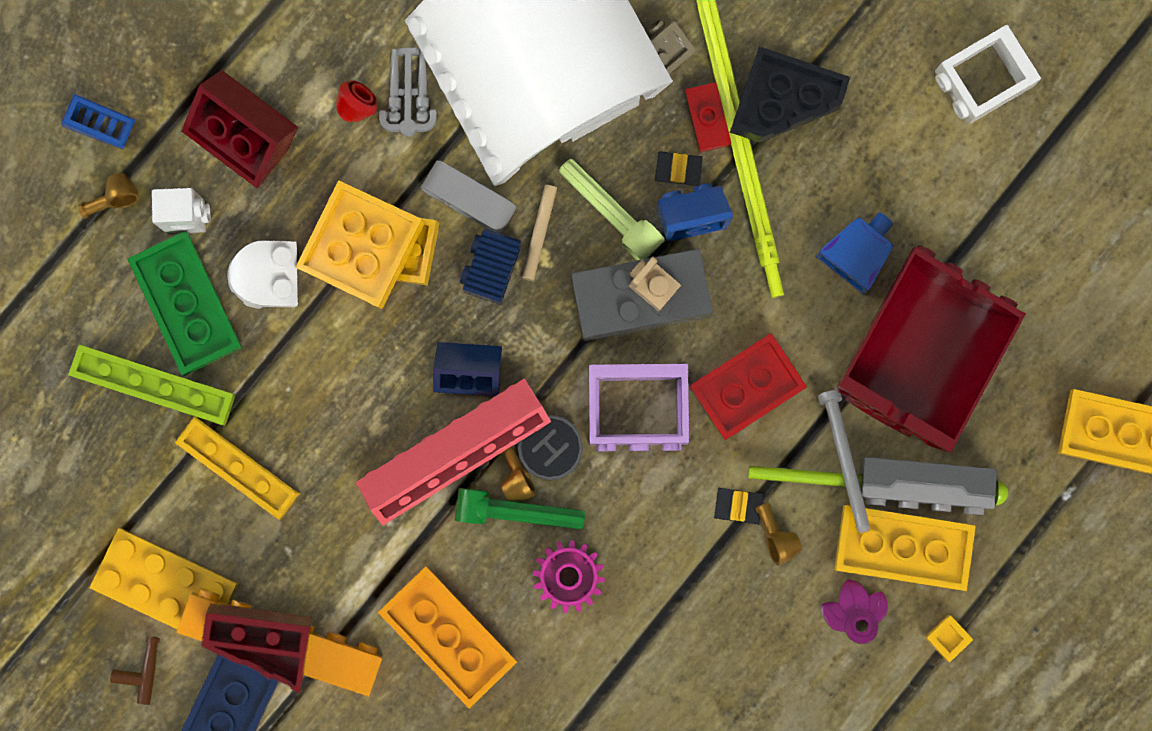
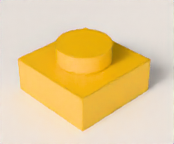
M947 615L924 637L947 662H951L973 641L972 637L951 615Z

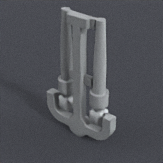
M416 48L392 49L390 98H388V109H390V112L379 110V121L382 128L388 132H401L405 137H411L416 132L430 131L437 122V110H430L428 113L426 111L429 109L426 60L421 50ZM398 56H405V89H399ZM412 56H419L418 89H412ZM399 96H405V120L400 123L401 116L398 110L401 109V99ZM412 96H418L416 98V109H418L416 120L419 124H415L412 120Z

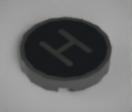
M548 415L551 423L518 443L519 458L525 469L536 478L549 481L562 479L572 473L580 463L583 451L581 435L576 427L565 418Z

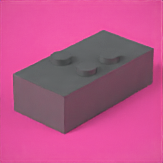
M700 249L654 257L658 260L656 264L681 284L680 288L660 311H657L629 287L634 279L629 274L641 260L571 273L583 342L710 318L713 310ZM651 258L644 259L646 263H648L651 260Z

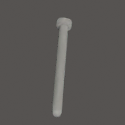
M836 390L827 391L818 396L820 405L826 406L856 529L860 533H865L869 531L870 525L838 404L842 400V396Z

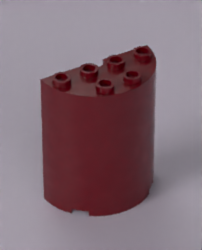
M919 245L911 249L835 389L838 393L846 396L845 400L895 431L907 437L913 434L926 445L951 453L1026 313L1017 309L1018 304L1014 300L1005 296L998 297L989 292L991 288L986 283L977 279H973L971 283L962 277L963 270L949 262L943 264L935 259L936 254L933 251Z

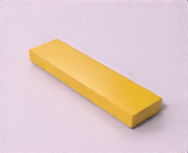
M195 416L175 441L178 446L278 520L284 517L300 495L299 492Z

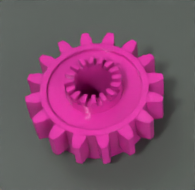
M573 540L570 541L568 548H564L559 541L557 542V551L553 552L547 547L545 552L548 558L546 560L542 558L536 560L542 566V569L533 571V575L540 577L541 582L534 585V588H543L544 593L540 599L544 601L550 598L552 600L551 609H555L558 604L563 605V612L567 613L569 606L574 605L577 612H580L582 602L585 601L590 606L593 604L590 598L592 593L601 595L602 592L596 587V584L605 582V578L597 576V571L603 569L604 566L603 564H594L593 561L598 554L595 552L588 556L585 553L587 550L586 544L578 550L575 549V542ZM565 567H573L579 574L578 581L572 586H566L560 581V571Z

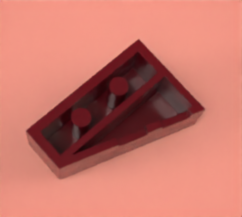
M211 603L205 615L201 646L239 665L244 664L260 672L262 676L268 679L273 678L289 686L291 690L300 693L312 617Z

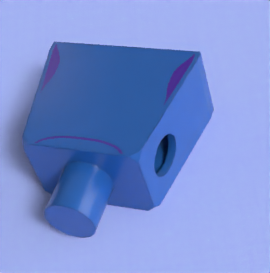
M877 213L869 225L858 217L826 244L815 257L864 295L872 287L894 245L884 236L894 224L882 213Z

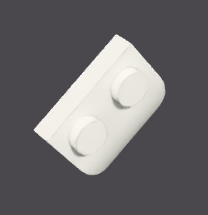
M257 241L245 246L234 256L228 267L227 278L231 291L245 305L252 308L297 307V242Z

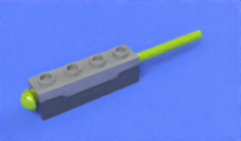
M871 457L860 458L859 475H857L862 498H866V505L885 506L886 500L899 501V508L918 509L919 503L931 504L932 511L951 512V506L964 507V514L984 515V509H995V505L1003 504L1009 495L1005 483L997 480V469ZM749 466L748 479L846 487L843 473Z

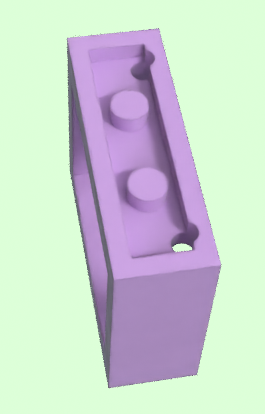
M688 364L589 365L590 445H596V451L601 452L616 451V445H629V451H649V445H662V451H681L682 445L689 443ZM676 380L677 434L600 435L599 381Z

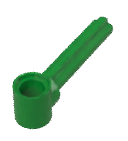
M459 488L455 513V521L484 524L486 523V518L579 530L583 529L585 523V511L490 499V493L483 490Z

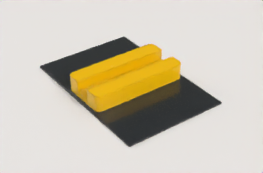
M658 151L655 181L699 186L703 156Z
M718 488L714 518L759 525L760 516L759 513H756L755 508L762 505L763 494Z

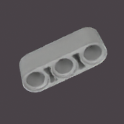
M439 160L436 161L420 187L422 191L482 227L500 234L517 208L506 198Z

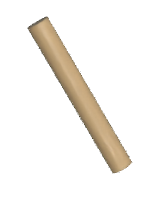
M544 186L522 279L534 281L557 191L555 186Z

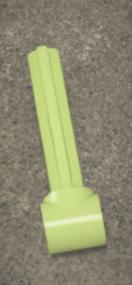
M573 159L567 160L560 167L559 173L624 236L622 238V245L637 261L647 259L665 241L661 233L648 221L640 220L636 222Z

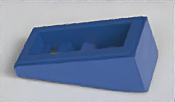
M74 94L61 124L62 127L123 150L135 119ZM80 108H84L87 110L81 124L75 122ZM93 112L99 115L92 129L87 127ZM105 117L111 118L105 134L99 132ZM117 121L124 124L116 139L111 136Z

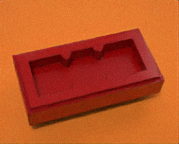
M717 83L685 89L699 153L731 146L732 143Z

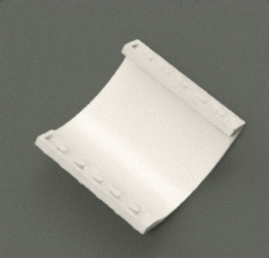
M423 0L405 20L410 33L416 40L494 187L505 183L520 170L524 163L576 128L641 95L644 96L645 100L653 98L673 82L628 0Z

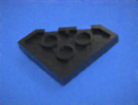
M759 46L730 133L762 143L838 111L843 103L850 77Z

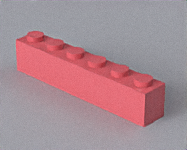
M524 378L520 382L510 385L505 391L489 401L481 403L476 409L461 418L453 420L448 426L435 434L427 436L414 447L396 455L383 466L368 472L365 477L356 481V484L371 512L383 526L551 423Z

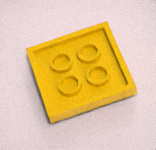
M338 180L296 268L383 309L425 221Z

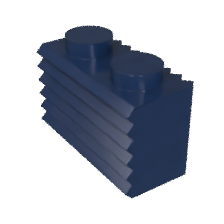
M485 228L481 236L476 234L470 253L475 254L472 265H465L460 278V283L464 284V293L501 305L522 246L521 240Z

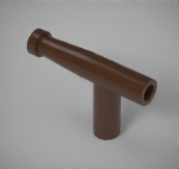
M158 637L146 638L148 643L141 673L115 669L111 672V683L139 686L138 704L150 705L157 645L160 642Z

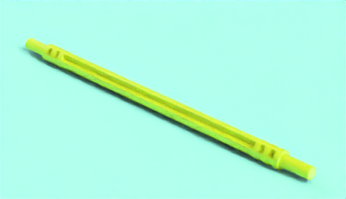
M696 0L732 143V151L760 266L765 268L771 297H781L784 295L777 267L780 261L750 139L730 133L740 98L716 0Z

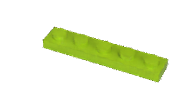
M78 345L68 373L69 376L224 426L236 396L232 393L83 345Z

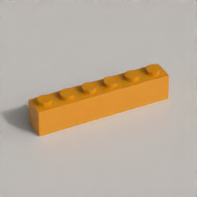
M200 589L199 593L193 592L190 594L176 633L202 641L205 615L211 603L251 608L252 605L234 599L231 604L218 600L219 594ZM311 625L304 675L369 697L382 661V655L377 653L378 648L364 642H359L358 647L345 643L347 637L330 631L327 632L326 636L315 633V626Z

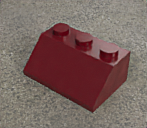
M222 70L199 85L181 132L255 188H258L289 150L299 127Z

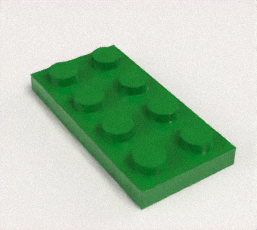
M187 231L127 258L181 375L186 376L243 348Z

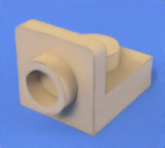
M652 257L648 263L641 260L629 274L634 278L629 287L657 311H660L680 288L681 284L656 264L658 260Z

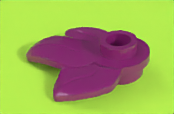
M847 579L840 590L839 602H827L821 605V612L826 623L835 631L846 632L848 638L857 644H867L875 639L878 633V623L886 616L888 610L887 599L882 591L868 596L864 587L851 579ZM861 621L865 622L868 625V630L859 632L855 625Z

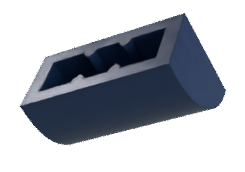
M437 342L433 366V392L497 396L500 387L502 346Z

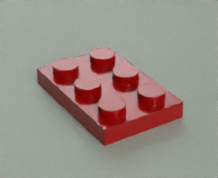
M770 333L691 384L689 388L725 441L806 389L807 386L772 333Z

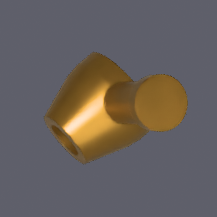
M117 173L107 178L105 195L86 203H79L78 210L81 216L86 219L91 214L109 207L125 208L131 206L140 197L136 186L127 174Z
M512 446L503 451L502 454L511 472L501 482V488L509 501H517L535 496L536 489L527 470L522 466L514 447Z
M766 503L756 507L755 510L756 513H759L767 534L766 545L770 557L779 566L790 561L801 552V543L795 532L779 531L771 511V503Z

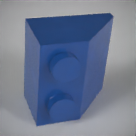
M707 183L694 187V192L681 195V191L677 190L663 194L662 199L657 201L656 207L665 243L728 229L733 215L722 186L713 187L712 183Z

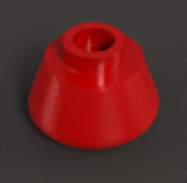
M351 80L345 81L339 86L335 106L338 115L347 122H360L376 113L377 99L367 86L358 81Z

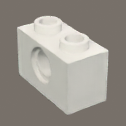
M192 188L152 190V222L167 234L182 233L184 231L188 233L206 232V223H210L211 220L210 206L208 203L205 204V200Z

